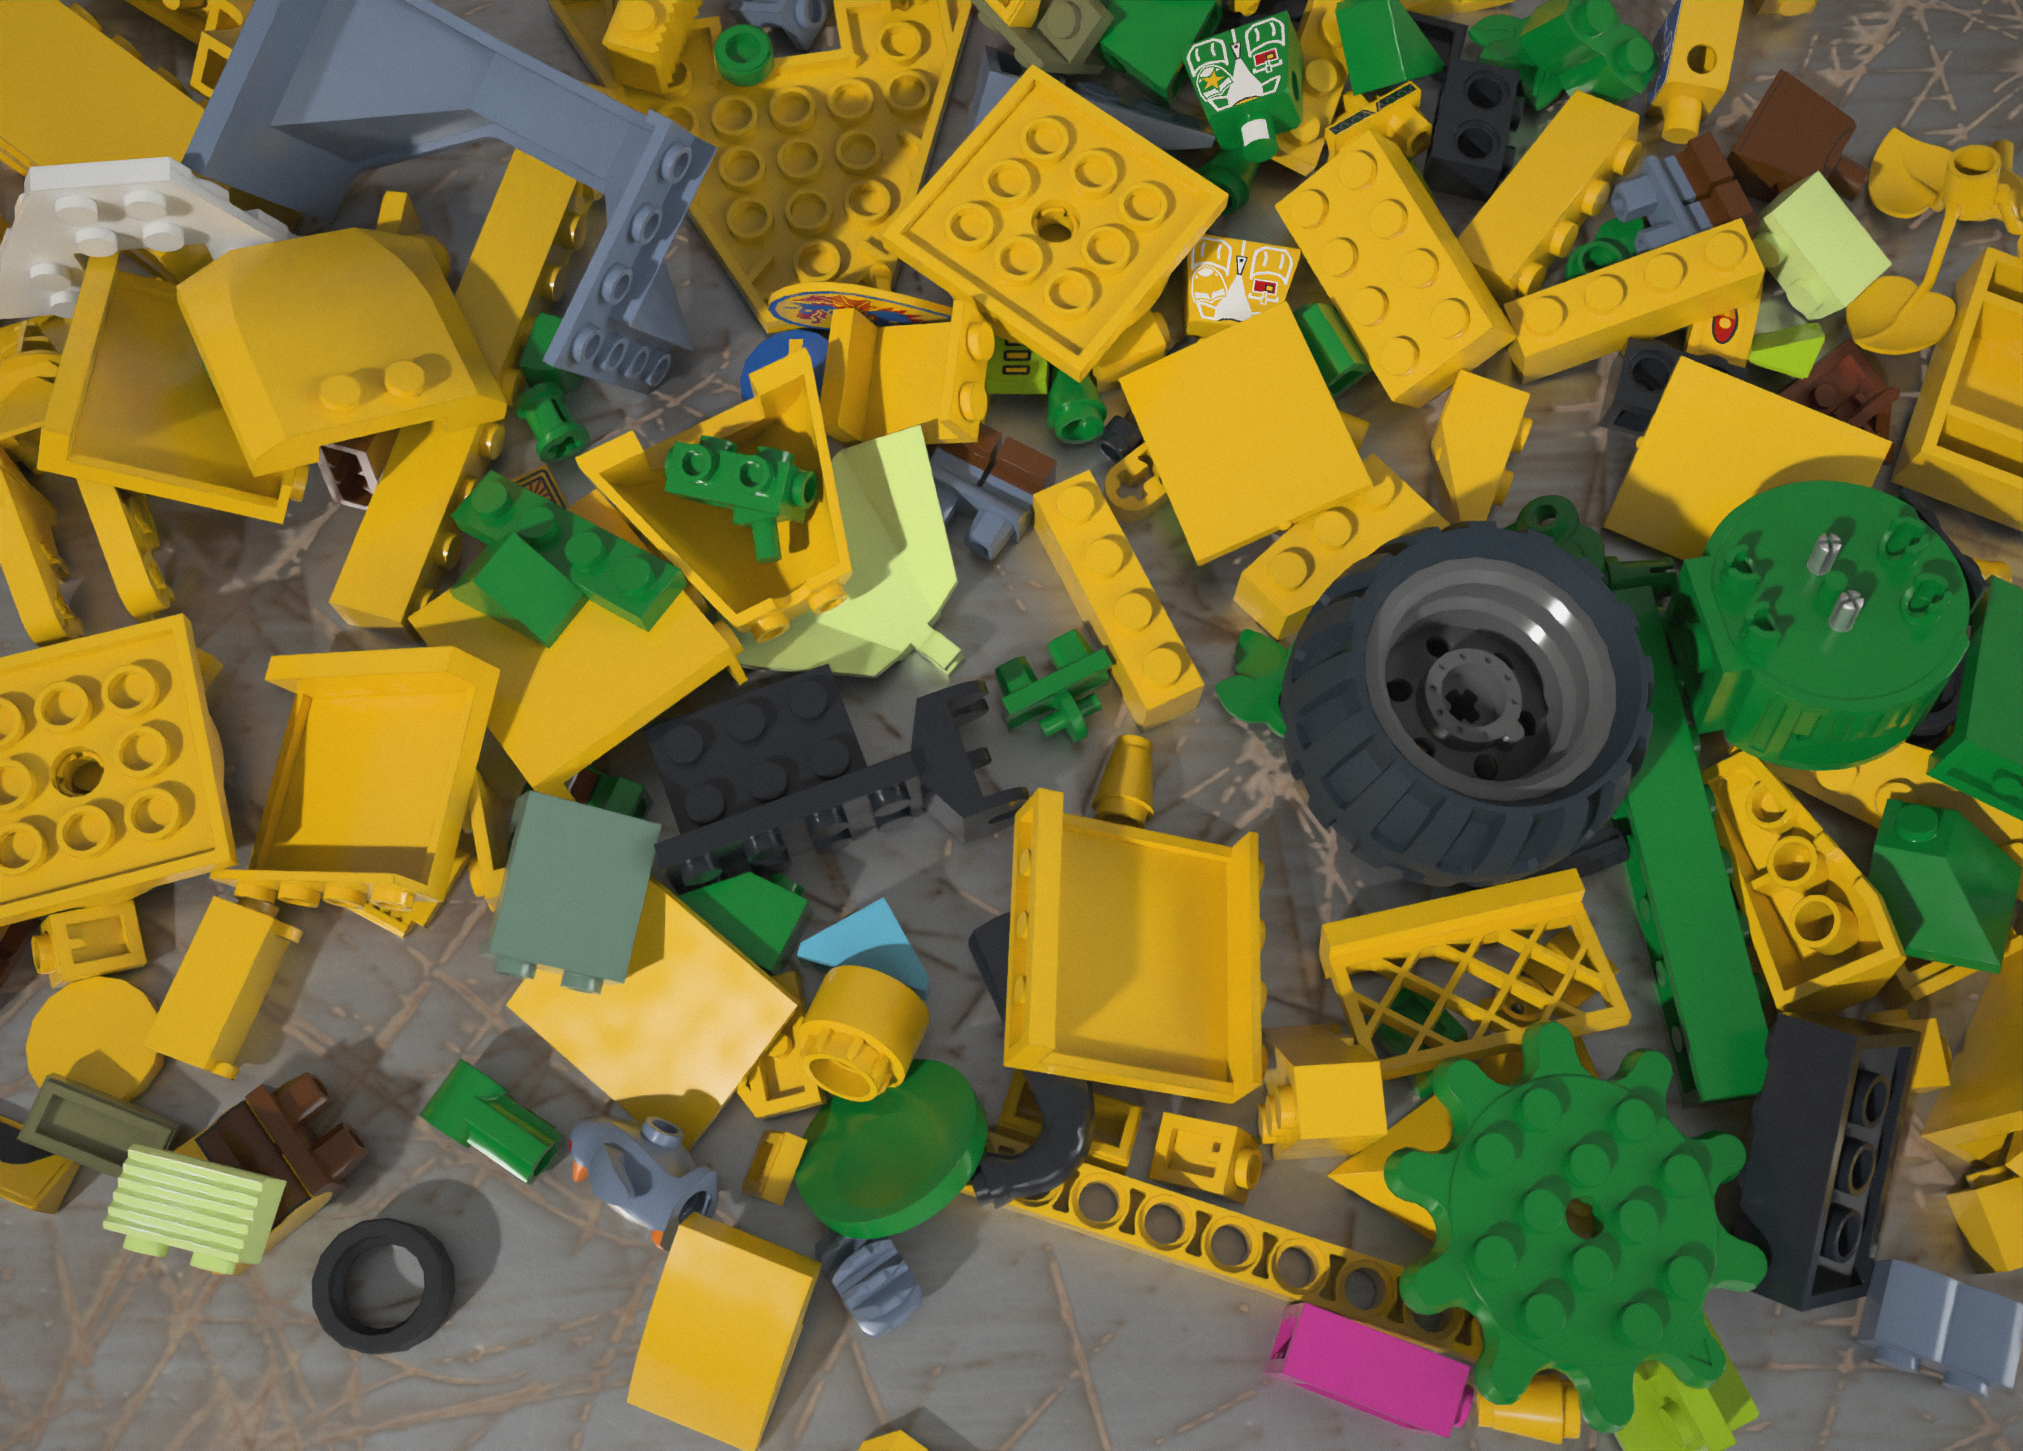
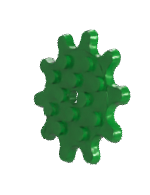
M1543 1019L1529 1025L1522 1035L1523 1070L1512 1083L1500 1084L1495 1082L1474 1062L1460 1056L1448 1057L1439 1062L1434 1068L1431 1078L1433 1092L1438 1100L1447 1108L1452 1118L1453 1131L1450 1141L1444 1148L1438 1151H1424L1414 1147L1398 1149L1387 1158L1384 1165V1180L1388 1189L1396 1197L1407 1202L1416 1203L1426 1209L1436 1226V1242L1432 1251L1424 1258L1413 1261L1404 1268L1400 1275L1399 1291L1406 1306L1417 1314L1427 1316L1440 1313L1447 1308L1458 1307L1468 1310L1477 1318L1483 1329L1484 1345L1482 1353L1476 1362L1474 1378L1480 1394L1487 1401L1496 1405L1513 1404L1521 1399L1531 1379L1537 1372L1544 1369H1556L1564 1373L1573 1382L1578 1394L1579 1408L1586 1423L1600 1433L1611 1434L1624 1429L1632 1419L1635 1411L1633 1394L1634 1374L1638 1366L1643 1362L1652 1360L1662 1363L1674 1373L1678 1380L1690 1388H1710L1718 1382L1725 1371L1726 1358L1723 1350L1711 1336L1705 1324L1703 1313L1705 1298L1708 1292L1714 1289L1723 1288L1741 1293L1756 1289L1766 1276L1768 1269L1767 1259L1759 1247L1729 1234L1720 1224L1715 1209V1194L1718 1187L1736 1178L1746 1162L1745 1147L1738 1138L1724 1131L1714 1130L1696 1137H1687L1677 1130L1668 1117L1665 1105L1667 1090L1673 1076V1069L1669 1059L1663 1053L1653 1049L1637 1048L1626 1054L1612 1077L1598 1079L1590 1075L1581 1065L1576 1054L1571 1032L1564 1025L1556 1021ZM1571 1200L1590 1204L1593 1207L1590 1210L1593 1218V1229L1590 1233L1592 1237L1588 1239L1578 1237L1568 1226L1566 1209Z

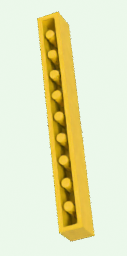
M580 81L616 100L613 89ZM517 148L513 152L454 296L507 402L505 419L446 433L440 424V419L400 429L380 482L375 488L329 600L331 606L347 624L413 643H418L420 635L408 620V617L440 596L438 590L446 569L452 570L461 554L462 536L460 534L462 531L454 522L451 514L482 480L490 459H497L502 451L505 440V420L511 406H514V402L525 391L526 379L520 368L519 360L537 315L539 316L540 312L548 314L552 301L558 302L563 296L567 283L566 266L572 251H578L584 243L587 232L586 216L592 200L598 201L602 196V193Z

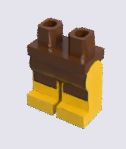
M308 1072L284 1083L279 1088L261 1084L247 1094L245 1100L221 1114L209 1127L176 1150L171 1151L287 1181L263 1256L315 1215L330 1199H336L348 1190L351 1185L345 1176L352 1172L370 1153V1150L357 1131L350 1124L341 1122L318 1139L308 1122L335 1102L322 1080L317 1075ZM236 1263L233 1276H239L253 1264ZM211 1271L215 1275H229Z

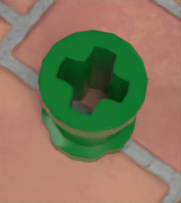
M547 381L533 386L520 394L513 406L517 416L522 421L528 422L538 441L536 451L541 461L547 464L562 462L574 457L587 446L590 440V435L585 425L575 422L566 405L568 395L564 388L556 381Z

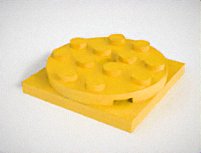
M1032 64L884 231L882 241L883 247L949 292L953 300H966L992 324L994 335L1028 347L1078 383H1081L1120 334L1138 321L1154 305L1165 288L1170 274L1227 207L1229 194ZM1049 224H1061L1067 227L1072 235L1066 241L1048 242L1041 238L1039 231Z
M183 613L0 657V927L67 909L115 905L144 894L156 886L239 865L223 787V748L216 726L208 711L191 621ZM99 763L104 769L99 784L85 795L74 793L72 777L75 771L84 764Z

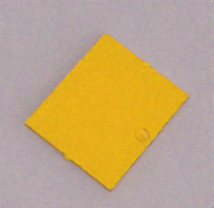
M1287 301L1207 338H1200L1196 343L1118 379L1198 566L1279 530L1285 531L1299 521L1374 488Z
M1680 356L1663 391L1656 412L1653 414L1644 435L1640 436L1636 441V453L1602 528L1683 562L1685 559L1702 557L1707 542L1722 520L1736 507L1759 493L1778 486L1803 481H1840L1871 488L1892 442L1694 360Z
M650 874L624 984H603L601 995L588 994L560 987L563 975L537 969L534 980L524 979L506 1005L639 1123L644 1124L646 1118L652 1116L668 1120L681 1128L684 1132L681 1144L690 1153L735 1091L746 1085L748 1074L802 1003Z

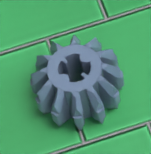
M829 1230L827 1231L829 1234L815 1244V1259L823 1263V1274L865 1335L876 1339L889 1330L893 1332L910 1319V1315L922 1306V1289L916 1282L915 1276L908 1268L904 1258L899 1254L888 1236L875 1239H854Z

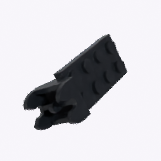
M974 680L953 685L917 698L911 751L654 844L662 870L678 895H682L747 872H754L759 877L769 876L770 872H781L791 866L792 857L814 849L818 855L836 852L853 842L852 835L874 827L877 828L878 832H889L907 825L913 821V813L923 810V807L961 842L966 844L1014 825L1016 812L1030 798L1027 787L1011 788L985 797L982 794L974 770L991 763L992 759L986 747L966 753L957 728L982 717L989 711L987 702L983 698L989 694L985 681Z

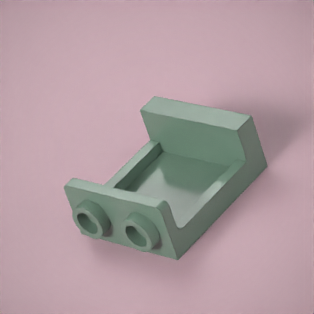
M529 790L516 799L510 824L517 826L489 936L486 941L481 942L478 956L495 959L493 971L496 973L534 980L536 970H543L563 975L560 987L588 994L601 995L603 984L617 985L625 983L656 852L654 844L658 843L662 824Z

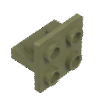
M970 0L979 10V20L991 31L1004 36L1016 49L1014 57L1026 69L1033 64L1047 73H1064L1068 76H1074L1075 74L1099 75L1105 66L1092 50L1115 17L1099 0H1041L1037 18L1031 28L1010 27L985 0Z

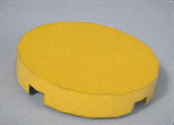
M95 976L71 982L49 997L32 1020L26 1042L28 1070L39 1089L46 1076L54 1072L130 1102L148 1089L163 1067L166 1055L142 1047L160 1008L151 995L122 979Z

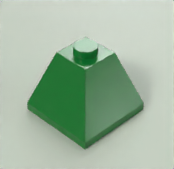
M1887 799L1874 844L1868 880L1883 896L1906 956L2000 975L2023 868L1959 811Z

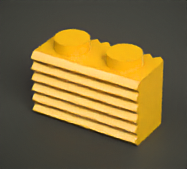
M619 0L602 41V44L605 46L604 51L607 53L606 58L609 60L608 65L611 67L609 72L613 74L612 79L619 84L660 95L669 92L668 84L673 82L672 74L677 72L675 65L681 63L679 55L684 53L683 46L688 44L687 36L692 34L691 26L696 24L694 17L699 15L698 8L703 6L702 0Z

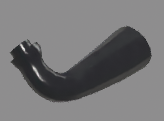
M1010 911L993 918L975 929L968 939L969 950L995 1003L1004 1027L1006 1020ZM1023 1070L1042 1116V1128L1034 1143L1018 1154L1006 1156L991 1152L983 1153L978 1167L970 1178L980 1207L993 1202L995 1209H998L1017 1198L1050 1191L1066 1182L1077 1171L1085 1160L1093 1139L1095 1103L1092 1081Z

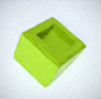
M1810 323L1753 335L1747 358L1754 365L1799 379L1808 378L1824 343L1825 334L1819 323Z

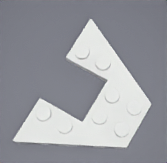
M171 157L29 167L24 181V193L19 195L14 207L15 221L12 228L6 229L0 245V319L47 315L72 319L89 256L106 257L115 254L118 250L142 248L170 252L179 250L184 245L205 243L213 260H216L232 249L303 236L292 234L288 230L287 225L260 209L243 211L229 203V191L210 180L196 177L190 168Z

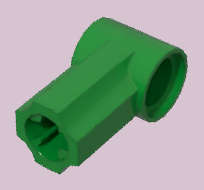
M460 1058L419 1116L464 1147L469 1149L471 1145L518 1178L532 1185L546 1171L558 1154L565 1135L557 1131L556 1127L531 1110L525 1109L509 1098L507 1095L510 1091Z

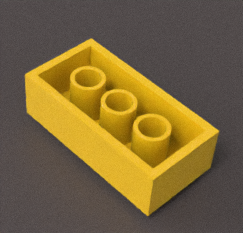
M1368 129L1274 205L1393 402L1420 409L1453 385L1460 369L1471 372L1518 338L1515 330L1399 146L1373 130Z

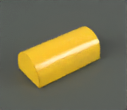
M1015 1068L995 1133L1032 1145L1041 1131L1042 1116L1023 1070ZM1093 1092L1095 1103L1094 1133L1090 1150L1083 1162L1125 1176L1144 1107Z

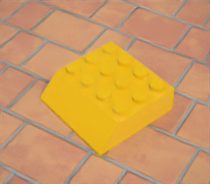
M1988 246L1955 284L1951 296L1956 305L1954 322L1949 332L1935 344L1890 482L2023 532V261L2019 257Z

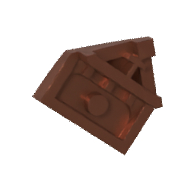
M1849 339L1837 345L1814 363L1808 378H1795L1776 394L1889 440L1891 406L1894 400L1899 399L1900 388L1890 387L1886 389L1887 386L1852 339ZM1891 444L1882 465L1887 466L1893 463L1895 444Z

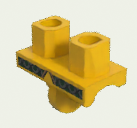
M1410 80L1382 97L1375 95L1368 100L1362 94L1353 96L1352 90L1342 94L1337 105L1338 116L1332 119L1330 126L1325 128V139L1328 145L1329 157L1324 165L1368 129L1395 142L1407 157L1413 158L1426 151L1431 145L1432 124L1420 112L1421 89Z

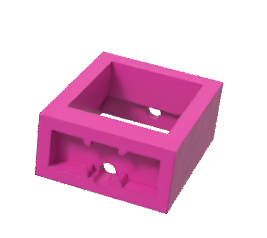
M1306 1302L1285 1306L1264 1370L1265 1374L1418 1434L1443 1438L1450 1437L1453 1426L1462 1428L1469 1415L1474 1396V1387L1466 1384L1471 1366Z

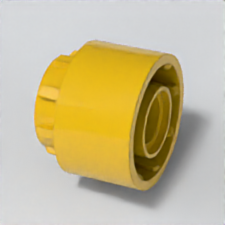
M856 965L834 967L825 975L797 1031L798 1043L802 1048L800 1055L803 1059V1069L815 1084L835 1096L857 1102L873 1100L876 1096L883 1095L887 1087L895 1088L904 1081L930 1024L929 1010L914 991L885 973Z

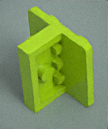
M1704 1309L1705 1324L1711 1336L1725 1354V1371L1718 1382L1710 1388L1694 1389L1684 1385L1668 1367L1660 1362L1650 1360L1639 1365L1633 1380L1634 1414L1624 1429L1614 1433L1623 1451H1724L1737 1444L1732 1431L1755 1420L1759 1416L1757 1406Z

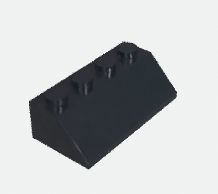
M1812 1011L1778 1013L1777 1021L1770 1029L1765 1042V1056L1768 1060L1763 1090L1757 1095L1752 1107L1751 1120L1755 1130L1750 1155L1746 1158V1162L1738 1176V1188L1742 1195L1737 1220L1728 1232L1736 1238L1744 1239L1759 1247L1767 1259L1768 1269L1766 1276L1758 1287L1751 1290V1292L1801 1312L1867 1296L1921 1032L1903 1027Z

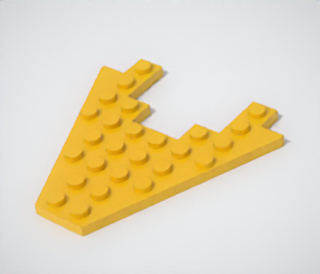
M547 0L550 12L599 85L613 89L618 102L646 115L652 109L673 120L696 137L718 148L686 213L768 334L807 328L777 319L768 310V300L771 294L783 287L814 282L852 284L855 278L872 265L882 263L891 271L892 279L890 285L891 292H893L902 260L883 247L882 234L924 186L975 9V5L970 0H899L894 12L881 9L880 0H833L841 49L774 58V67L770 75L761 83L747 87L736 86L727 82L718 72L714 45L718 36L722 33L720 17L713 16L695 19L696 24L691 26L692 34L687 36L688 44L683 46L684 53L679 55L681 63L675 65L677 72L672 74L673 82L668 84L669 92L663 95L619 84L612 79L613 74L609 72L611 67L608 65L609 60L606 58L607 53L604 51L605 46L602 44V41L619 0Z

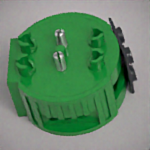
M1840 481L1790 483L1759 493L1736 507L1716 527L1706 544L1702 557L1684 560L1666 609L1669 622L1667 644L1674 664L1679 666L1683 674L1684 695L1698 734L1723 730L1729 743L1754 757L1775 765L1809 771L1847 769L1885 756L1903 744L1917 730L1970 645L1966 633L1969 618L1988 589L1989 584L1984 580L1977 563L1968 555L1962 554L1941 529L1936 515L1929 508L1922 506L1906 487L1900 490L1896 498L1870 487Z

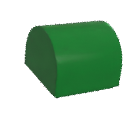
M540 312V315L536 317L519 360L520 368L530 388L539 383L556 381L564 388L568 395L579 388L585 376L553 367L542 361L562 319Z

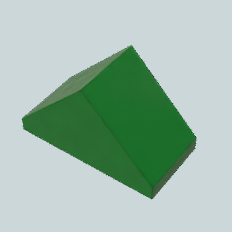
M1344 0L1337 3L1335 14L1353 96L1442 72L1444 62L1399 0Z
M514 532L489 543L449 591L455 599L549 649L589 600L580 588Z

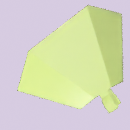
M921 425L841 449L831 460L852 567V575L843 586L848 598L842 604L818 615H815L811 609L789 620L791 626L786 632L763 643H757L751 632L742 633L737 631L716 610V622L722 619L735 634L744 649L742 653L736 656L741 668L803 673L829 663L833 675L877 678L898 660L903 662L909 653L915 649L950 678L964 662L965 657L961 654V649L932 628L941 618V610L956 588L958 579Z

